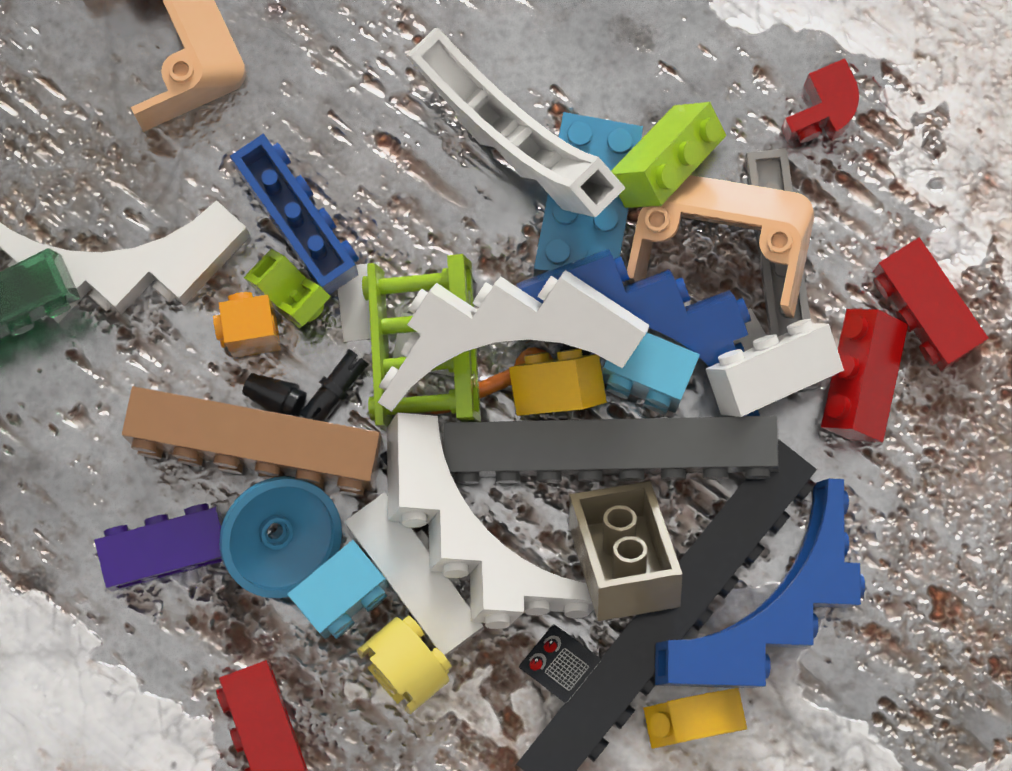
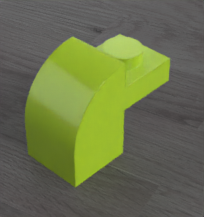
M270 249L244 277L260 295H268L273 307L299 329L307 322L315 320L324 310L326 301L331 297L320 285L307 279L284 255L273 249Z

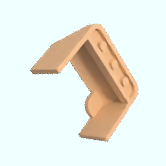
M162 0L185 49L170 55L162 65L161 74L168 91L131 107L143 132L240 88L246 78L245 65L214 0Z
M690 175L662 206L642 207L638 216L627 267L630 284L646 278L653 242L661 243L670 240L679 229L681 217L761 231L759 246L765 258L773 263L788 265L780 306L786 317L794 318L814 222V210L807 197L795 192Z

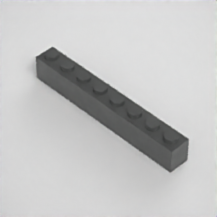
M777 416L452 422L444 423V457L452 477H455V483L478 484L480 483V477H496L497 483H520L521 476H537V482L556 483L562 481V475H578V481L600 482L603 481V475L619 474L621 481L645 480V474H661L662 480L677 481L685 480L686 473H703V479L723 480L728 479V472H745V478L767 479L770 478V472H779Z

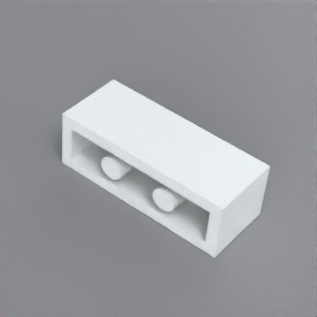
M811 319L800 320L788 325V332L777 337V334H770L754 340V348L744 352L742 349H736L718 357L720 363L706 368V372L721 415L742 417L844 371L829 324H812Z

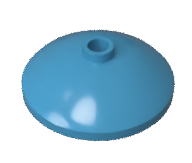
M290 476L266 479L244 491L229 508L221 526L219 539L223 564L230 576L250 593L266 598L289 597L287 594L339 551L342 539L341 519L333 501L315 484ZM278 523L277 530L272 534H267L268 527L271 524Z

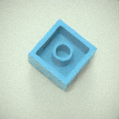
M646 332L623 368L606 360L602 371L603 381L607 384L606 390L618 397L628 399L631 394L645 400L643 405L654 412L666 415L669 410L676 413L700 354Z
M352 540L287 595L325 639L331 634L337 639L355 624L352 619L355 614L363 608L370 612L387 597L384 590L389 585L385 577L355 541Z

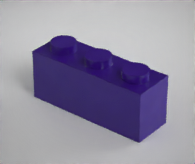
M204 503L184 509L185 515L169 519L168 514H163L145 519V526L129 530L128 525H121L104 530L105 537L95 539L94 541L106 588L113 592L223 562L219 545L220 531L223 523L221 512L216 507L209 509V505Z

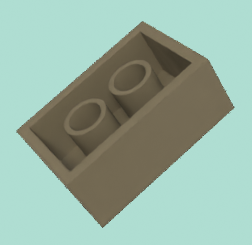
M651 481L569 494V529L597 620L603 621L681 607L682 571Z

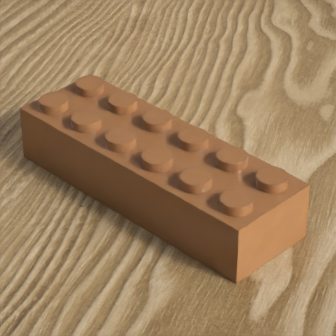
M132 386L122 430V436L131 444V448L138 450L137 454L144 457L161 459L162 454L167 453L177 457L178 462L187 465L202 466L203 460L210 461L218 465L219 470L229 473L242 474L243 468L258 472V477L263 479L285 475L313 483L320 489H323L324 483L337 485L340 488L339 492L360 497L364 496L365 491H375L381 461L380 454L384 446L381 434L377 431Z

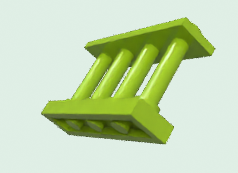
M464 254L447 255L448 268H443L442 273L385 278V271L376 263L367 264L368 276H363L362 291L364 299L366 301L369 300L374 396H370L368 400V409L371 421H375V425L384 431H387V427L392 421V415L397 413L451 410V413H456V418L461 422H481L477 348L465 351L431 370L448 369L449 373H454L455 389H450L448 394L404 397L392 412L378 403L385 392L379 387L381 381L392 366L399 370L406 357L389 358L388 334L417 332L407 325L413 316L387 318L386 294L416 292L421 289L426 291L438 283L474 307L472 263Z

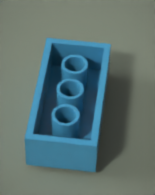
M563 112L559 138L585 153L599 157L611 171L641 140L643 126ZM548 194L533 277L606 249L610 250L613 259L620 257L629 208L624 207L619 195L597 217H591L562 210Z

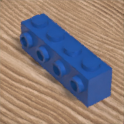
M263 133L230 155L234 168L314 283L320 285L330 295L358 276L355 263L359 261V257L347 240L340 243L332 231L337 228L334 221L324 207L317 210L309 198L314 195L311 188L301 175L295 178L290 172L287 165L291 161L278 142L272 146Z

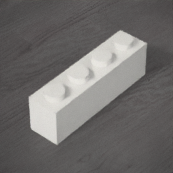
M385 492L344 521L427 637L445 657L484 630L482 623L471 622L470 597L464 600L455 588L461 583L458 578L445 577L443 572L430 571L429 538L421 529L415 534L411 527L403 526L402 522L388 521V496Z

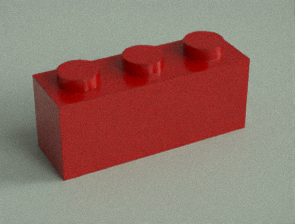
M920 237L879 262L873 270L876 276L873 278V281L878 291L884 298L890 297L899 309L896 312L898 319L907 323V331H914L922 343L919 345V349L923 357L931 366L936 364L941 372L982 346L989 339Z
M846 309L838 346V353L844 371L833 375L831 378L821 428L851 441L883 443L907 334V323L879 309Z
M265 660L219 677L222 687L216 689L218 701L223 713L230 711L236 726L229 729L237 753L245 752L250 766L243 769V771H308L271 663Z

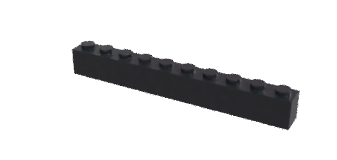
M779 439V472H770V478L767 479L746 478L679 561L682 571L681 607L637 614L603 655L597 667L570 700L562 706L516 765L523 771H577L587 757L594 762L610 743L603 737L613 724L621 729L636 710L629 704L637 694L641 692L647 696L655 687V643L667 640H682L691 627L697 631L702 628L714 613L708 608L709 604L717 594L723 599L726 598L739 581L733 574L743 562L749 567L754 563L765 549L759 543L769 530L776 535L791 516L785 509L794 498L801 503L816 485L810 478L817 469Z

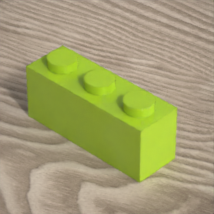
M711 102L674 105L611 170L625 187L619 194L625 208L662 206L726 137Z

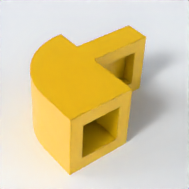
M739 688L699 694L643 707L652 749L747 729Z

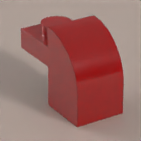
M845 58L808 74L804 87L813 106L785 118L781 130L787 143L799 139L800 143L810 141L822 134V128L825 129L831 142L846 131L858 107L859 89Z

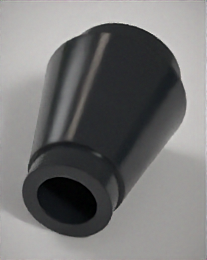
M251 373L248 376L242 390L244 396L249 397L250 400L266 411L296 417L300 415L299 412L303 409L307 397L306 392L301 390L297 383Z

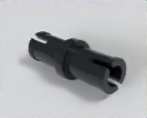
M348 348L347 353L327 378L323 376L319 381L321 387L299 414L304 418L310 419L319 407L320 411L313 420L325 422L341 400L344 402L349 397L347 394L348 390L370 364L363 358H359L353 368L349 370V366L358 355Z

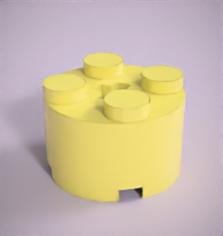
M409 615L403 620L395 617L357 649V653L361 659L367 654L369 655L373 664L368 667V670L397 704L405 699L408 702L405 711L408 714H412L450 682L447 674L452 666L438 648L435 647L430 651L422 641L421 637L425 635L423 630Z

